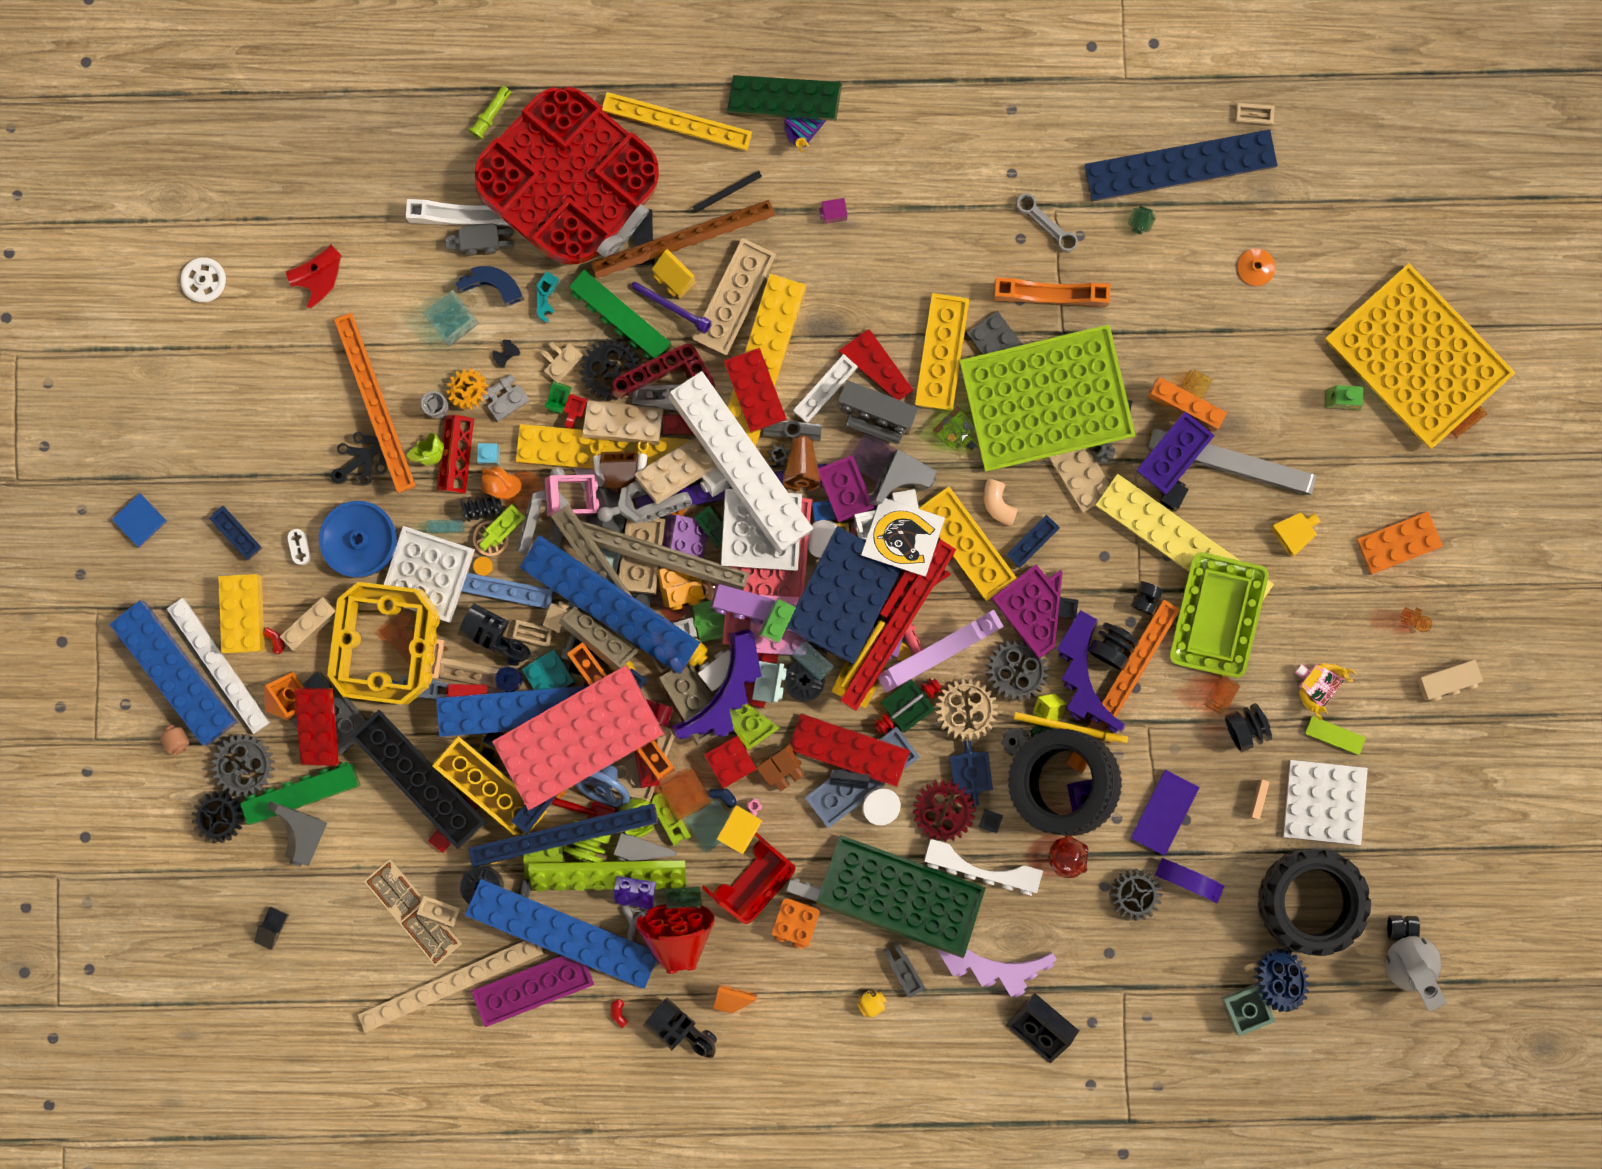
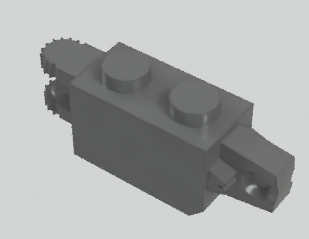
M497 224L465 226L459 230V234L446 237V247L448 250L462 251L467 256L477 255V252L494 254L500 248L514 246V241H500V236H511L514 233L513 229L499 230Z

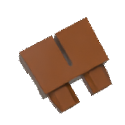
M790 743L756 767L770 786L774 784L780 792L790 785L785 778L786 775L789 774L794 782L804 776L800 767L802 762L792 752L793 748Z

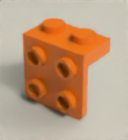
M785 898L772 930V935H775L774 939L781 942L786 940L792 941L793 946L802 949L804 946L808 947L820 914L819 909Z

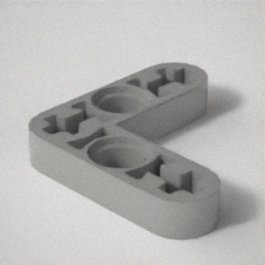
M639 205L616 235L604 240L598 247L597 252L604 258L617 253L646 217L649 210L644 205Z

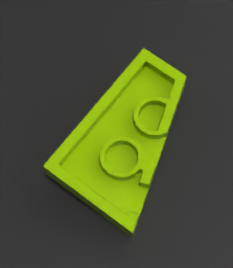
M749 704L742 705V708L736 710L730 708L733 729L748 751L780 729L779 726Z

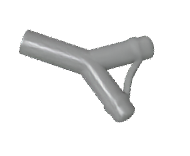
M629 905L622 906L629 923L626 939L634 942L636 921L640 915L642 917L645 916L648 909L635 910L630 908ZM631 910L640 913L634 918Z

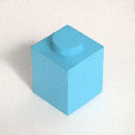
M478 443L477 462L479 465L499 466L500 446L498 444Z

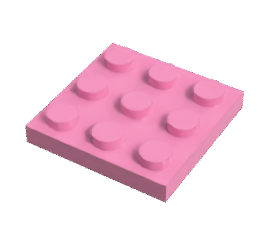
M761 595L772 599H780L794 605L797 604L800 598ZM750 619L749 630L754 634L757 653L806 656L807 640L789 633V630L786 629L780 642L775 644L759 636L762 625L752 623V619Z

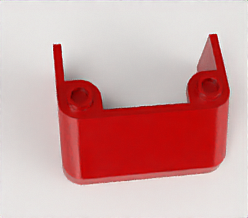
M757 832L754 836L759 840L755 843L752 850L753 855L757 858L732 887L729 884H722L714 892L705 885L701 887L717 904L743 924L751 923L795 872V865Z

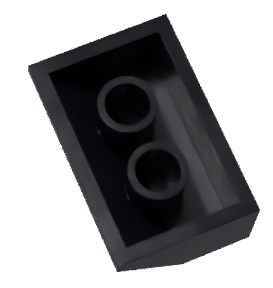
M1036 993L1023 1003L1006 1024L1011 1031L1049 1063H1052L1072 1044L1080 1031Z

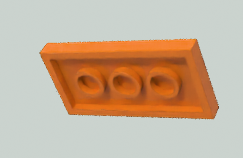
M1429 511L1356 539L1370 575L1443 547Z

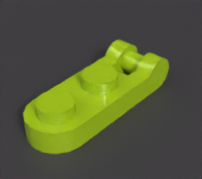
M665 793L656 794L652 804H655L658 817L673 845L676 846L679 844V841L691 838L669 795ZM679 827L681 832L675 835L673 829Z

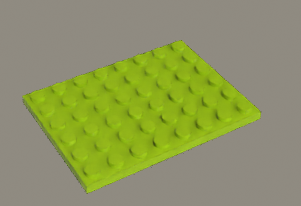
M1110 324L960 360L985 472L1136 437Z

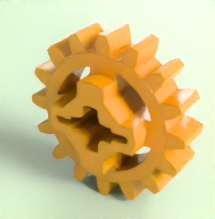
M463 368L461 374L456 371V377H450L452 383H447V386L450 388L446 391L450 396L448 399L456 407L460 406L462 410H465L466 406L472 410L474 404L479 407L478 402L485 401L482 396L488 395L484 390L488 388V385L484 383L486 378L481 376L482 374L479 371L475 372L472 368L469 369V372Z

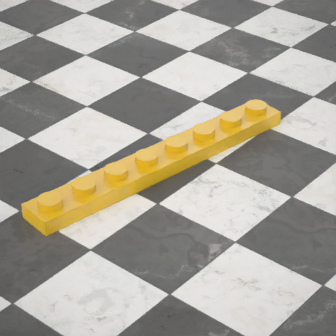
M609 92L606 93L602 111L605 113L748 151L752 137V131Z

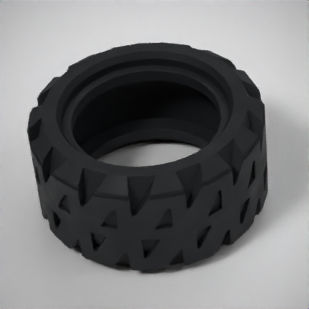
M1320 849L1295 850L1285 854L1280 860H1276L1267 870L1258 891L1260 917L1264 921V926L1270 935L1290 950L1315 956L1332 955L1335 952L1343 951L1352 945L1356 938L1361 936L1368 923L1366 920L1371 913V899H1369L1370 890L1365 877L1361 876L1358 867L1338 853ZM1319 869L1328 873L1338 883L1343 897L1342 911L1335 924L1326 931L1317 934H1305L1298 930L1290 921L1285 909V895L1290 883L1298 875L1308 870Z

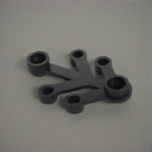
M355 432L353 434V441L355 443L362 444L365 442L375 445L370 449H364L340 443L337 446L338 453L341 455H358L359 457L342 469H334L331 478L335 483L343 484L347 481L348 474L364 463L363 474L359 477V481L362 485L368 486L372 481L370 476L374 455L380 452L379 463L375 465V471L378 474L382 475L387 472L386 460L377 437ZM357 435H362L360 441H356ZM342 446H346L345 452L340 451ZM380 465L384 466V470L382 472L378 471V467ZM338 472L342 473V477L340 479H336V474ZM365 476L369 478L367 483L362 481Z

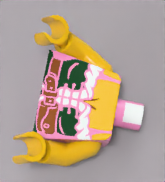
M1327 663L1313 665L1310 670L1300 664L1294 672L1302 678L1298 688L1300 689L1299 695L1303 705L1315 713L1319 720H1322L1319 713L1325 712L1328 715L1324 706L1345 679L1348 682H1353L1351 678H1348L1349 674L1357 675L1353 669H1345L1338 665Z

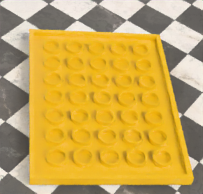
M1410 263L1325 338V341L1430 450L1515 374L1514 370Z

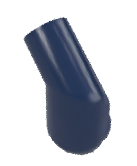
M710 789L711 799L720 798L728 808L736 806V798L729 789Z

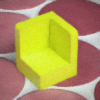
M1054 693L1040 696L1037 699L1033 713L1037 717L1055 721L1061 720L1067 704Z

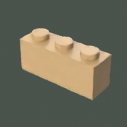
M322 597L289 627L280 638L292 651L298 652L335 618L336 608L326 598Z
M1471 660L1417 678V682L1423 699H1430L1431 702L1442 699L1441 695L1448 693L1449 696L1460 693L1459 689L1465 687L1467 690L1479 687L1478 683L1483 682L1476 660Z

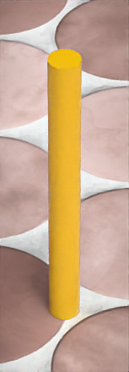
M878 622L855 663L841 682L840 687L846 690L886 626L884 622Z

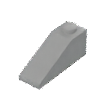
M654 385L640 388L633 392L632 405L677 411L668 397L670 392L680 385Z
M624 832L621 833L614 855L618 856L617 860L622 862L675 856L677 854V851L632 835L629 836Z

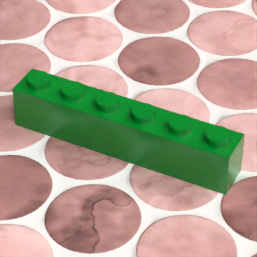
M585 270L569 286L572 291L571 295L576 300H583L586 303L585 307L592 313L596 311L601 315L599 319L606 325L611 324L614 326V331L620 337L626 336L630 340L628 343L636 350L640 348L644 352L643 356L649 361L665 354L672 346L668 339Z
M347 762L336 765L337 769L330 771L327 768L319 771L318 776L311 777V775L300 778L298 783L293 784L291 781L282 784V788L276 791L274 788L263 791L264 795L257 797L254 794L246 797L245 802L240 804L247 825H253L278 816V814L267 808L270 801L295 810L360 787L361 784L354 764L348 765Z

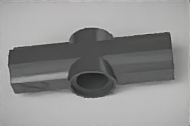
M794 420L783 421L764 428L763 436L788 438L790 440H794L798 436H807L812 441H820L822 424L801 423ZM790 426H795L798 432L791 435L787 432V429Z

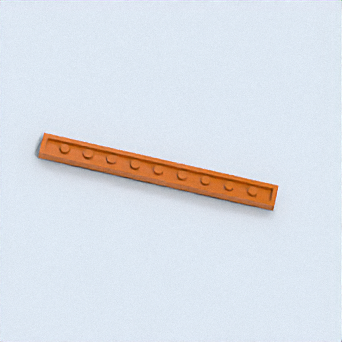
M351 312L335 318V324L397 493L400 494L416 488L354 315Z
M1162 600L1140 637L1138 646L1134 647V653L1130 654L1126 667L1123 671H1120L1102 701V705L1115 718L1180 611L1179 608L1166 600ZM1093 720L1087 726V728L1101 731L1108 730L1105 723L1100 722L1098 724ZM1072 751L1065 763L1083 774L1088 765L1074 751Z

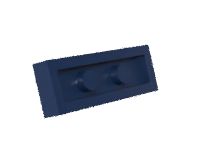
M221 506L209 517L213 524L246 560L249 561L263 548L225 506Z
M1046 514L1006 556L1020 569L1060 527Z

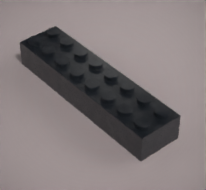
M381 710L374 713L351 735L352 739L456 849H460L487 823Z

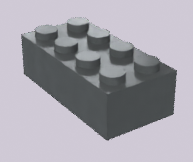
M846 380L838 401V407L841 408V412L848 415L849 413L859 415L858 418L865 421L870 419L875 421L876 425L887 428V426L893 428L895 432L901 433L903 436L905 433L909 435L918 411V407Z

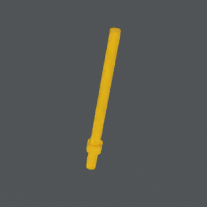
M1015 712L1013 717L1014 720L1046 727L1083 732L1110 743L1115 741L1127 744L1128 736L1114 734L1110 730L1101 731Z

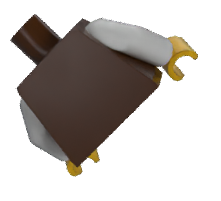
M641 441L638 443L640 454H638V451L601 452L603 450L601 442L598 443L599 450L596 451L594 443L591 444L590 450L595 455L593 456L595 473L602 481L606 482L607 487L617 488L618 494H621L622 488L637 481L635 473L646 467V451L650 447L649 442H647L646 449L640 447Z

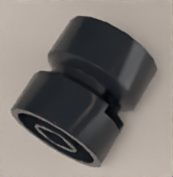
M1140 581L1137 588L1138 595L1134 596L1130 606L1140 612L1154 615L1157 608L1156 601L1160 600L1164 590L1151 583Z
M1389 915L1387 920L1388 939L1399 941L1403 937H1419L1420 922L1418 916H1406L1403 919L1401 915Z

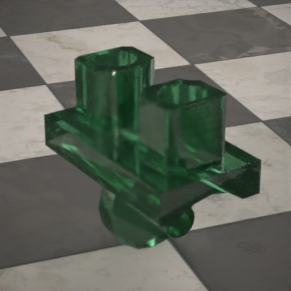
M700 886L665 889L667 909L702 906Z

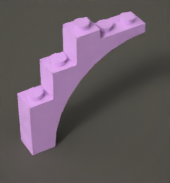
M937 949L953 977L955 975L958 977L968 972L967 968L970 967L982 987L984 985L986 987L993 985L997 982L996 978L999 977L1009 996H1015V998L1025 993L1024 989L1027 988L1024 980L1026 978L1028 981L1038 976V971L1050 969L1054 966L1053 962L1057 960L1054 954L1050 952L1038 959L1026 962L1004 963L983 958L968 949L964 958Z

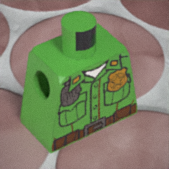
M1335 385L1325 390L1326 409L1361 411L1363 406V387Z

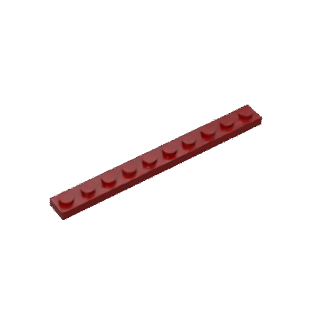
M941 539L938 541L926 576L919 574L916 576L839 700L841 703L854 711L858 710L957 549Z

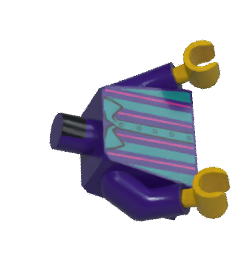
M786 118L784 120V130L788 141L802 153L801 147H809L808 143L827 120Z

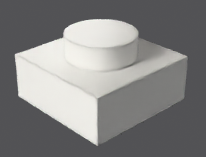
M693 618L673 623L692 637H697Z

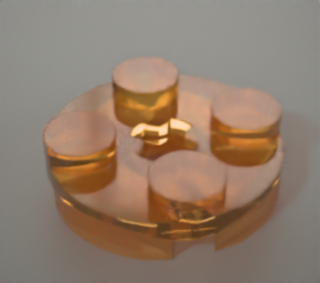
M524 470L515 473L513 476L520 479L521 489L523 485L531 487L528 490L529 494L525 495V493L519 491L518 494L509 498V500L515 506L527 509L532 493L545 490V486L537 474Z

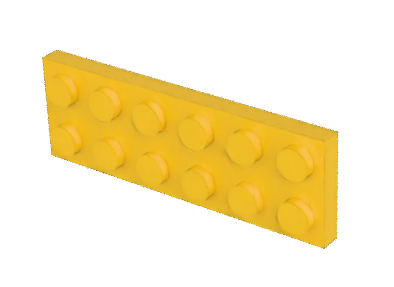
M932 293L915 406L953 411L970 299Z
M950 487L944 489L919 508L920 510L945 518L939 539L957 549L953 558L985 601L1017 579Z

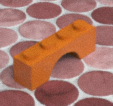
M1161 377L1154 380L1146 396L1163 406L1175 408L1183 413L1186 412L1212 432L1220 428L1227 414L1226 411Z

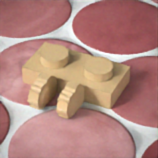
M550 342L548 344L550 348L559 355L553 359L548 352L544 350L541 352V355L551 363L544 372L555 382L561 383L582 360L584 355L570 343L562 351L553 342Z

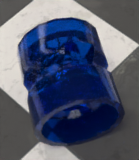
M507 666L498 670L495 681L501 690L512 692L520 689L523 683V676L517 669Z

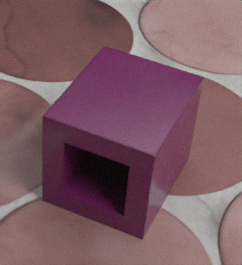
M845 198L822 201L819 214L820 219H824L825 224L847 221L848 215Z

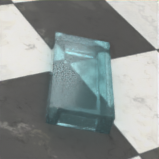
M806 641L792 654V657L819 681L834 667Z

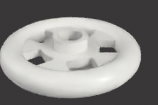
M197 258L190 261L184 267L180 283L183 292L190 299L196 302H209L216 299L223 292L226 276L221 265L215 260ZM201 266H209V271L201 270ZM192 270L197 272L193 279L189 278ZM213 274L218 275V282H213ZM204 276L206 280L201 283L200 278ZM193 284L199 288L196 292L190 289ZM211 286L213 291L209 294H205L204 289H207Z

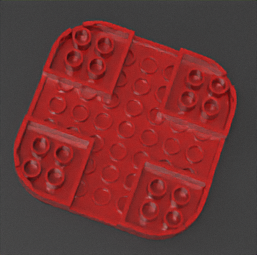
M567 86L566 88L557 89L552 87L539 93L522 110V114L499 138L496 137L488 145L476 162L475 187L481 200L492 211L550 259L563 264H580L599 254L597 249L602 242L616 235L635 209L641 204L645 205L652 197L658 184L659 168L654 152L632 131L629 133L602 111L603 107L586 93Z

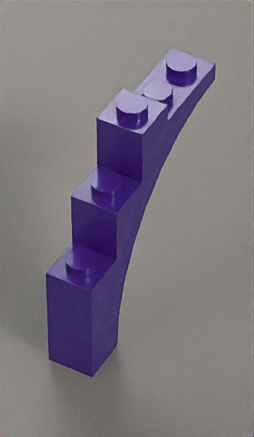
M1080 610L1057 648L1058 653H1060L1059 657L1067 662L1070 659L1072 660L1062 677V681L1065 682L1064 686L1072 691L1077 689L1067 707V711L1070 712L1069 716L1078 721L1080 718L1085 720L1089 714L1091 715L1089 717L1091 720L1098 724L1100 722L1107 725L1106 728L1116 734L1117 731L1122 733L1126 727L1125 724L1115 718L1102 705L1090 682L1088 649L1098 621L1096 618Z
M745 629L729 633L731 644L730 663L719 691L699 713L684 722L671 726L672 734L676 738L686 739L694 733L705 734L709 732V729L715 736L719 737L729 734L728 732L734 731L730 708L736 710L742 708V705L748 704L744 681L750 683L756 681V678L762 677L752 631Z

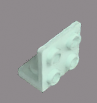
M759 661L762 677L756 678L752 699L777 703L778 700L782 699L783 688L780 685L781 680H785L787 669L783 668L784 664L781 663L774 664Z

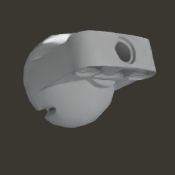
M1409 936L1393 944L1388 950L1389 957H1385L1384 960L1386 974L1392 983L1406 991H1418L1429 1012L1446 1004L1447 1001L1436 982L1442 969V960L1437 947L1430 940L1423 937L1420 939L1417 936Z

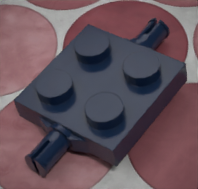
M966 740L963 741L964 753L949 756L953 786L959 783V789L966 787L964 794L971 793V800L975 798L971 806H975V803L978 806L980 805L978 794L983 791L993 790L988 752L978 753L972 751L971 741Z

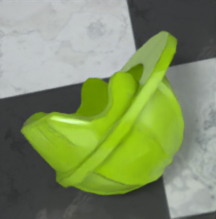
M429 433L425 441H418L417 446L408 452L407 458L410 461H418L426 466L434 465L442 458L444 444L435 433Z

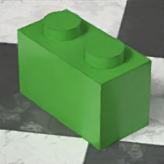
M780 599L774 600L758 635L775 644L779 643L796 607Z

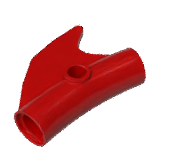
M331 244L312 259L286 271L291 287H305L311 290V298L307 305L309 309L322 301L335 286L340 261L343 256Z

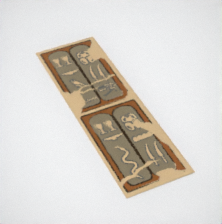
M391 859L386 861L363 881L435 967L462 945L446 924L417 914L423 897Z

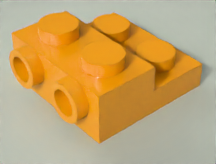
M665 567L657 569L664 607L678 610L683 608L682 604L697 605L700 604L701 599H705L702 582L697 577Z

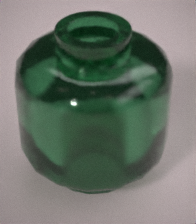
M1141 205L1139 208H1134L1128 220V225L1133 227L1131 231L1140 235L1143 232H1150L1156 216L1153 214L1154 211Z

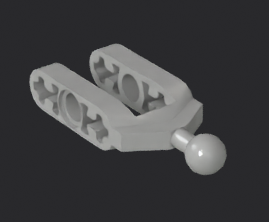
M555 467L551 470L550 476L565 475V472L562 468ZM545 490L532 493L517 543V552L527 554L529 551L542 501L546 502ZM558 491L560 509L570 505ZM553 520L548 541L559 548L562 535H560V529Z
M635 481L622 488L618 506L611 509L602 507L598 511V518L603 522H608L612 519V516L621 513L635 524L649 522L689 507L692 504L689 493L683 492L668 497L659 504L654 502L635 510L631 499L648 494L639 482Z

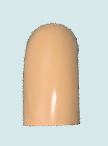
M987 479L983 496L986 510L995 520L1012 527L1018 508L1009 506L1003 501L1002 495L1006 484L993 479Z

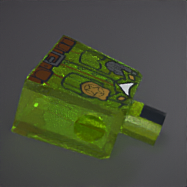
M958 405L931 432L933 436L955 451L963 445L971 452L978 445L971 438L976 430Z

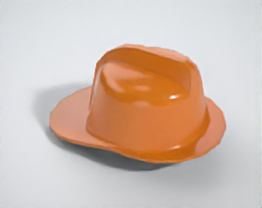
M499 466L482 469L481 490L485 494L499 499H509L519 493L521 481L517 477L508 474Z

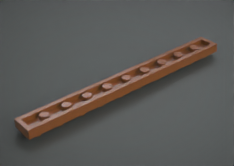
M766 200L590 263L596 278L605 277L613 272L625 270L630 266L642 264L647 260L659 258L667 249L670 252H675L681 248L696 245L701 241L713 239L718 235L730 233L735 229L749 226L752 223L767 220L775 216V212L770 201Z

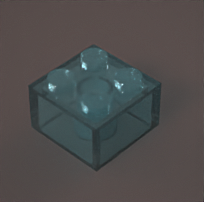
M454 290L423 313L449 347L479 324Z

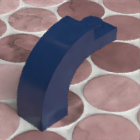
M478 266L471 268L473 276H463L456 282L460 293L482 285L493 286L500 291L507 307L524 300L515 280L503 270L495 267Z

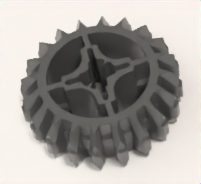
M1136 868L1133 871V875L1129 869L1126 870L1127 877L1120 873L1119 875L1122 880L1114 879L1118 886L1111 885V889L1116 890V893H1110L1111 897H1116L1115 900L1111 901V904L1118 903L1114 910L1119 911L1122 909L1120 912L1121 917L1128 913L1127 920H1131L1132 915H1134V921L1139 920V915L1142 920H1146L1145 913L1152 917L1153 914L1150 910L1158 911V908L1154 905L1155 903L1160 905L1162 903L1156 900L1157 897L1163 896L1162 893L1156 892V890H1160L1162 887L1160 885L1154 886L1158 879L1155 878L1151 881L1150 879L1153 874L1149 873L1145 877L1146 870H1142L1139 875V871ZM1134 879L1145 881L1149 888H1138ZM1129 881V892L1121 896L1123 886ZM1134 890L1142 892L1141 896H1138V901L1136 898L1130 897ZM1151 893L1149 904L1143 908V898ZM1133 901L1138 911L1129 910L1123 902Z

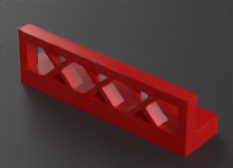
M445 415L442 435L444 449L442 458L439 461L436 491L466 494L474 418L460 415ZM461 421L468 422L467 430L464 433L460 428ZM461 439L465 443V449L462 451L458 447ZM459 458L463 462L460 470L456 466V461ZM457 477L461 481L460 489L453 488L454 479Z

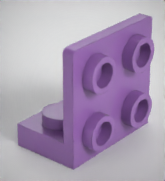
M666 515L663 546L703 559L707 534L697 520L680 515Z

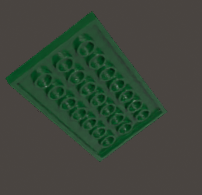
M840 835L816 905L964 958L986 887Z

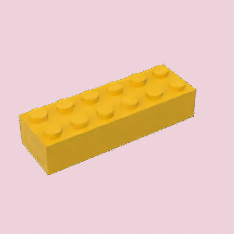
M457 735L432 766L513 835L520 836L526 834L511 822L525 804L514 782ZM545 810V812L542 814V816L538 819V821L534 824V826L531 828V830L536 826V824H537V823L542 819V817L547 813L546 810Z

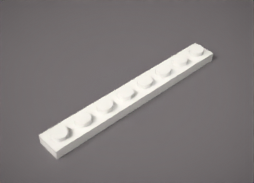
M181 598L168 607V612L252 733L256 734L269 725L271 722L223 653H221V650L186 600Z

